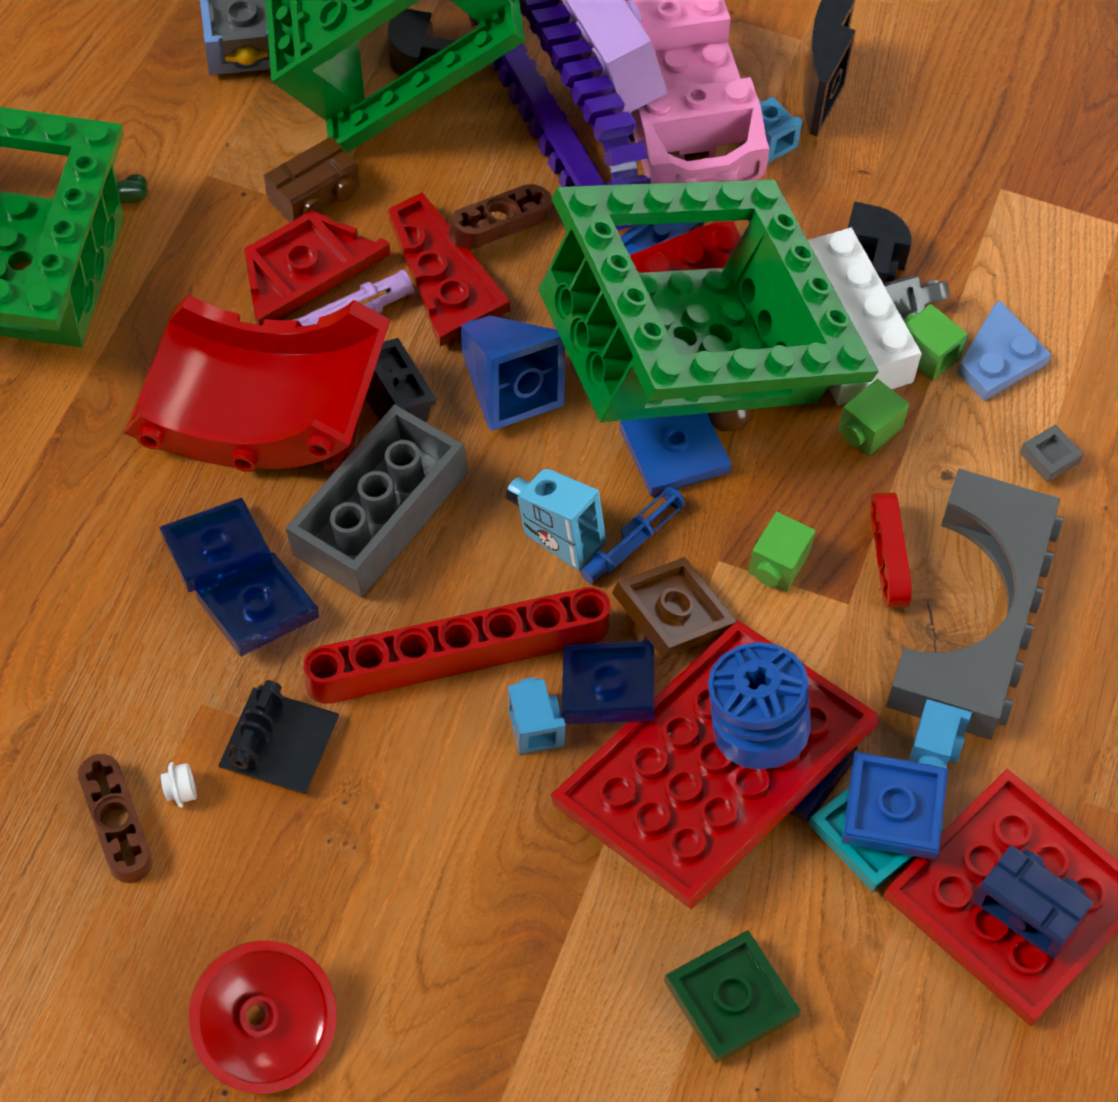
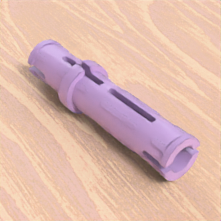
M401 270L397 274L374 284L366 282L360 285L359 291L294 320H298L302 326L317 324L319 317L336 312L353 300L360 302L382 291H386L385 295L363 304L375 312L381 313L384 306L413 294V284L408 274Z

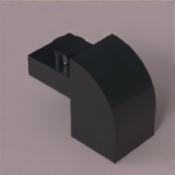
M405 9L395 18L391 19L388 25L391 67L398 76H401L456 40L433 37L432 13Z
M854 201L848 228L853 229L882 283L894 281L897 270L905 271L912 242L910 230L902 218L894 212L883 207Z

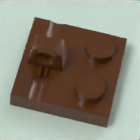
M685 557L620 580L612 592L635 622L632 633L641 644L650 641L663 659L720 637L736 622L734 617Z

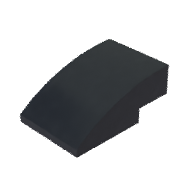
M821 0L815 16L803 86V107L809 133L816 137L846 84L856 30L850 28L855 0Z

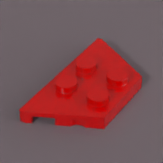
M311 210L245 247L244 253L256 325H263L265 319L278 320L390 255V244L387 240L380 237L377 242L358 235L357 228L345 223L333 222L329 217Z

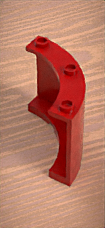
M187 294L170 314L124 433L136 438L140 445L149 449H162L186 458L234 467L244 472H252L255 469L294 468L328 459L350 446L391 320L353 300L338 311L319 317L317 324L302 326L298 320L265 319L263 325L241 322L240 314L218 308Z

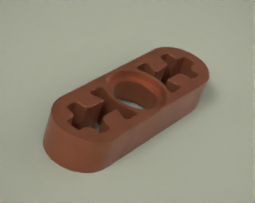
M526 184L460 208L452 215L448 231L449 238L460 247L476 248L540 224L547 219L552 203L551 194L539 185ZM501 212L508 215L510 219L500 220L493 217L491 213Z
M106 754L90 756L81 764L78 771V779L110 872L121 882H137L149 873L152 866V857L120 765L116 759ZM98 771H103L107 776V782L111 794L103 797L98 782L95 780V773ZM121 808L128 813V818L123 825L110 828L102 823V817L108 810ZM128 839L132 854L135 856L136 864L132 866H127L123 861V854L119 842Z

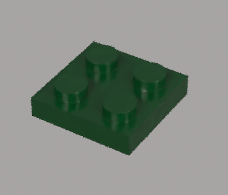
M749 930L665 975L664 982L715 1064L797 1019L801 1012Z

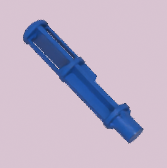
M666 488L621 529L623 540L608 554L600 550L593 553L592 561L580 571L582 577L588 583L593 584L603 574L612 573L619 564L685 506L682 494L675 488ZM664 495L666 502L646 520L642 518L641 515ZM670 506L676 509L655 529L650 526Z

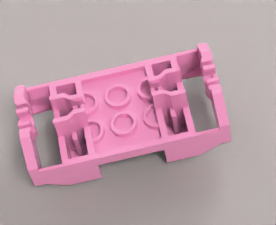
M633 0L643 20L640 24L652 41L668 92L631 112L636 122L633 130L636 143L644 141L648 158L641 161L646 176L651 178V184L758 180L766 174L770 148L766 139L761 106L751 77L741 79L728 43L730 16L725 1ZM747 141L728 155L715 157L716 145ZM703 152L705 156L701 160L684 161L685 154Z

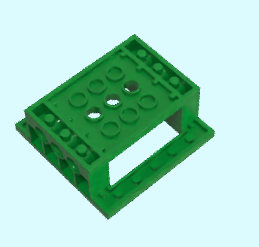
M265 0L271 82L326 121L327 138L332 137L342 147L343 151L348 153L524 43L525 37L519 0H451L477 21L479 26L367 98H364L359 40L385 22L395 18L399 13L419 0Z
M0 107V147L68 156L54 199L0 191V336L83 347L124 221L114 171V163L124 136L122 124ZM21 261L31 262V265L24 270L12 268Z
M775 180L569 186L556 188L552 196V202L567 232L538 291L600 423L814 404L819 402L827 388L831 385L872 382L879 372ZM749 221L747 229L724 268L638 273L615 227L622 225Z

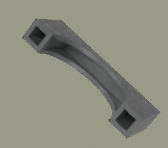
M958 468L941 526L971 540L994 563L1000 573L1006 591V618L989 636L963 649L949 652H922L903 648L886 703L887 708L920 718L926 700L929 699L970 711L972 714L965 732L989 740L992 739L997 724L1006 726L1014 701L1006 698L1009 686L1017 687L1024 662L1016 660L1019 649L1027 650L1034 629L1033 624L1026 623L1029 612L1037 614L1044 588L1036 585L1039 576L1047 577L1054 556L1053 552L1046 549L1049 541H1057L1064 517L1056 515L1061 498Z

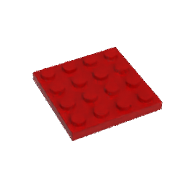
M1008 768L941 834L937 859L932 860L918 857L885 890L883 895L888 902L1031 1027L1118 935V860ZM1010 845L1020 851L1029 850L1037 854L1044 861L1045 869L1061 880L1068 878L1077 882L1085 890L1086 897L1093 901L1087 915L1055 959H1052L973 902L980 885Z

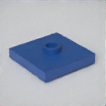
M707 413L620 421V431L650 496L661 494L668 487L678 489L731 472L732 464Z
M855 752L852 760L841 843L936 860L940 848L948 768Z

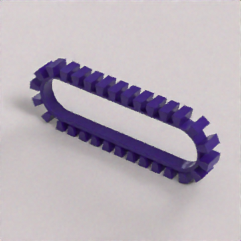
M519 0L522 16H526L530 23L531 31L537 35L543 51H546L551 58L553 68L557 69L560 73L562 83L565 87L569 88L572 93V99L581 108L586 123H590L596 140L603 145L606 152L604 155L606 166H610L611 182H609V185L651 184V178L638 175L636 163L638 160L648 158L644 141L631 144L628 135L632 134L636 122L629 111L622 112L625 104L618 93L611 94L614 86L607 75L600 76L603 68L596 57L590 58L592 50L585 39L579 40L581 32L576 23H568L571 15L565 5H558L560 0ZM469 16L471 26H479L478 22ZM524 43L490 63L494 71L500 70L497 77L504 88L509 87L507 94L513 104H519L517 111L524 122L530 121L527 128L533 139L540 138L538 147L544 157L550 156L548 164L554 175L561 173L558 179L561 187L607 185L606 181H602L599 176L596 164L592 163L589 159L587 149L579 142L574 127H570L564 110H560L557 105L555 95L550 93L547 88L545 78L540 76L537 71L536 63L528 56ZM622 225V226H615V227H616V229H617V231H618V230H622V229L634 227V226H637V225Z

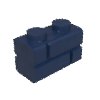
M1010 845L980 885L973 902L1052 959H1055L1087 915L1093 901L1086 897L1085 890L1077 882L1068 878L1061 880L1045 869L1044 861L1037 854L1029 850L1020 851Z

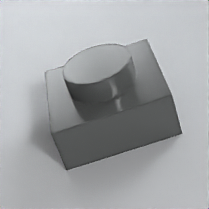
M1056 424L1023 443L1020 454L1047 483L1080 464L1083 453Z

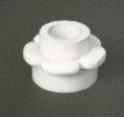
M170 762L168 772L161 774L163 793L166 801L175 800L178 807L182 808L184 807V802L197 799L192 770L189 763L175 765L174 762Z

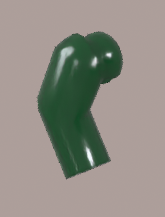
M131 174L126 180L117 181L121 203H139L146 198L148 194L146 178L140 174Z

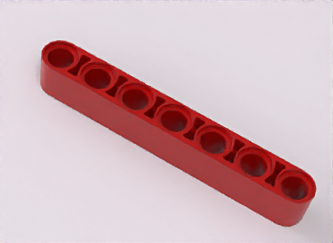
M585 587L319 646L312 649L303 661L306 690L309 696L316 702L322 704L334 703L595 644L607 635L611 608L610 599L601 589ZM592 613L598 617L585 618L582 614ZM550 623L553 624L554 627L542 628L539 627L538 624ZM505 632L511 636L499 638L494 636V634ZM455 642H462L467 644V646L463 648H454L451 647L450 644H453ZM411 652H419L423 654L418 658H410L405 656L406 654ZM366 662H375L379 664L378 666L373 668H365L361 666ZM322 672L334 673L333 676L328 678L316 677Z

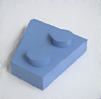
M1001 301L995 303L961 361L958 373L985 401L1049 363L1051 353Z

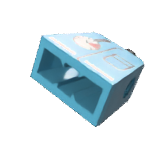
M551 469L541 470L530 483L520 477L515 478L510 483L506 491V499L519 507L524 532L528 537L574 569L581 571L592 559L593 553L600 550L607 543L600 494L597 489Z

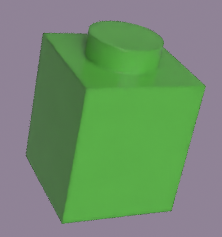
M930 304L920 313L913 312L904 319L905 325L921 351L918 369L932 381L961 359L968 334L935 306Z
M877 378L843 407L838 432L842 434L848 444L858 447L866 455L871 456L903 428L909 403Z
M776 511L752 550L748 573L755 576L759 582L766 586L778 587L788 592L811 553L816 530Z

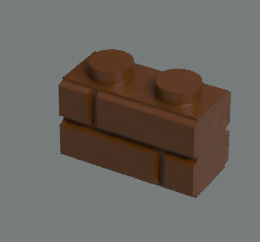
M329 137L264 174L266 196L270 203L278 211H281L289 223L311 210L321 214L325 207L337 200L345 201L353 196L356 189L359 188L357 163L346 151H343L342 147L332 137Z

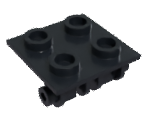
M266 680L264 685H260L257 688L253 687L218 766L306 795L337 723L339 713L284 697L280 693L282 690L280 684L272 680Z

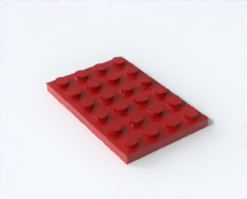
M739 620L728 628L551 794L555 807L691 910L878 725L877 712L803 664L809 684L808 705L811 719L810 735L804 749L796 758L784 765L762 770L742 767L726 758L716 745L713 732L708 690L711 669L724 653L739 645L756 642L773 644Z

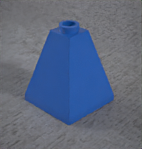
M487 316L478 320L473 319L461 325L462 355L488 428L493 431L564 406L565 346L556 329L495 316Z

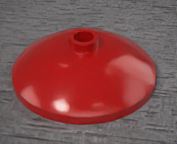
M251 941L232 947L219 955L208 965L198 979L188 1008L190 1041L197 1058L204 1068L223 1084L236 1090L254 1094L282 1091L308 1077L326 1056L332 1044L337 1022L335 995L323 969L302 950L277 941ZM257 1005L262 1013L261 1019L256 1024H251L247 1019V1013L251 1007Z

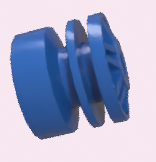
M762 642L744 644L724 653L712 667L708 680L712 726L718 748L726 758L736 764L760 770L780 767L796 758L807 745L811 731L810 709L808 705L809 684L805 666L794 653L775 644Z

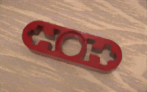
M895 492L873 493L870 515L883 602L886 608L909 607L912 585L898 496Z

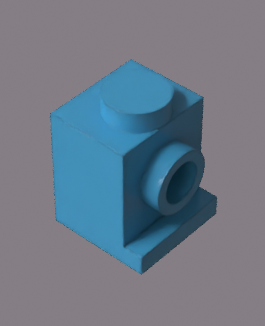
M774 97L763 102L758 98L766 139L770 148L767 163L798 147L803 122L798 116L793 118Z
M531 677L523 679L515 685H509L508 711L519 755L564 747L566 725L564 718H561L556 695L548 696L545 680Z
M927 699L919 720L909 761L944 768L947 767L949 761L957 763L972 712Z

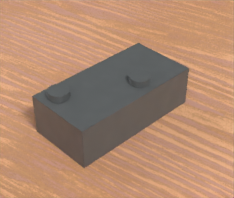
M394 404L286 526L285 529L293 555L363 598L468 474L464 444Z

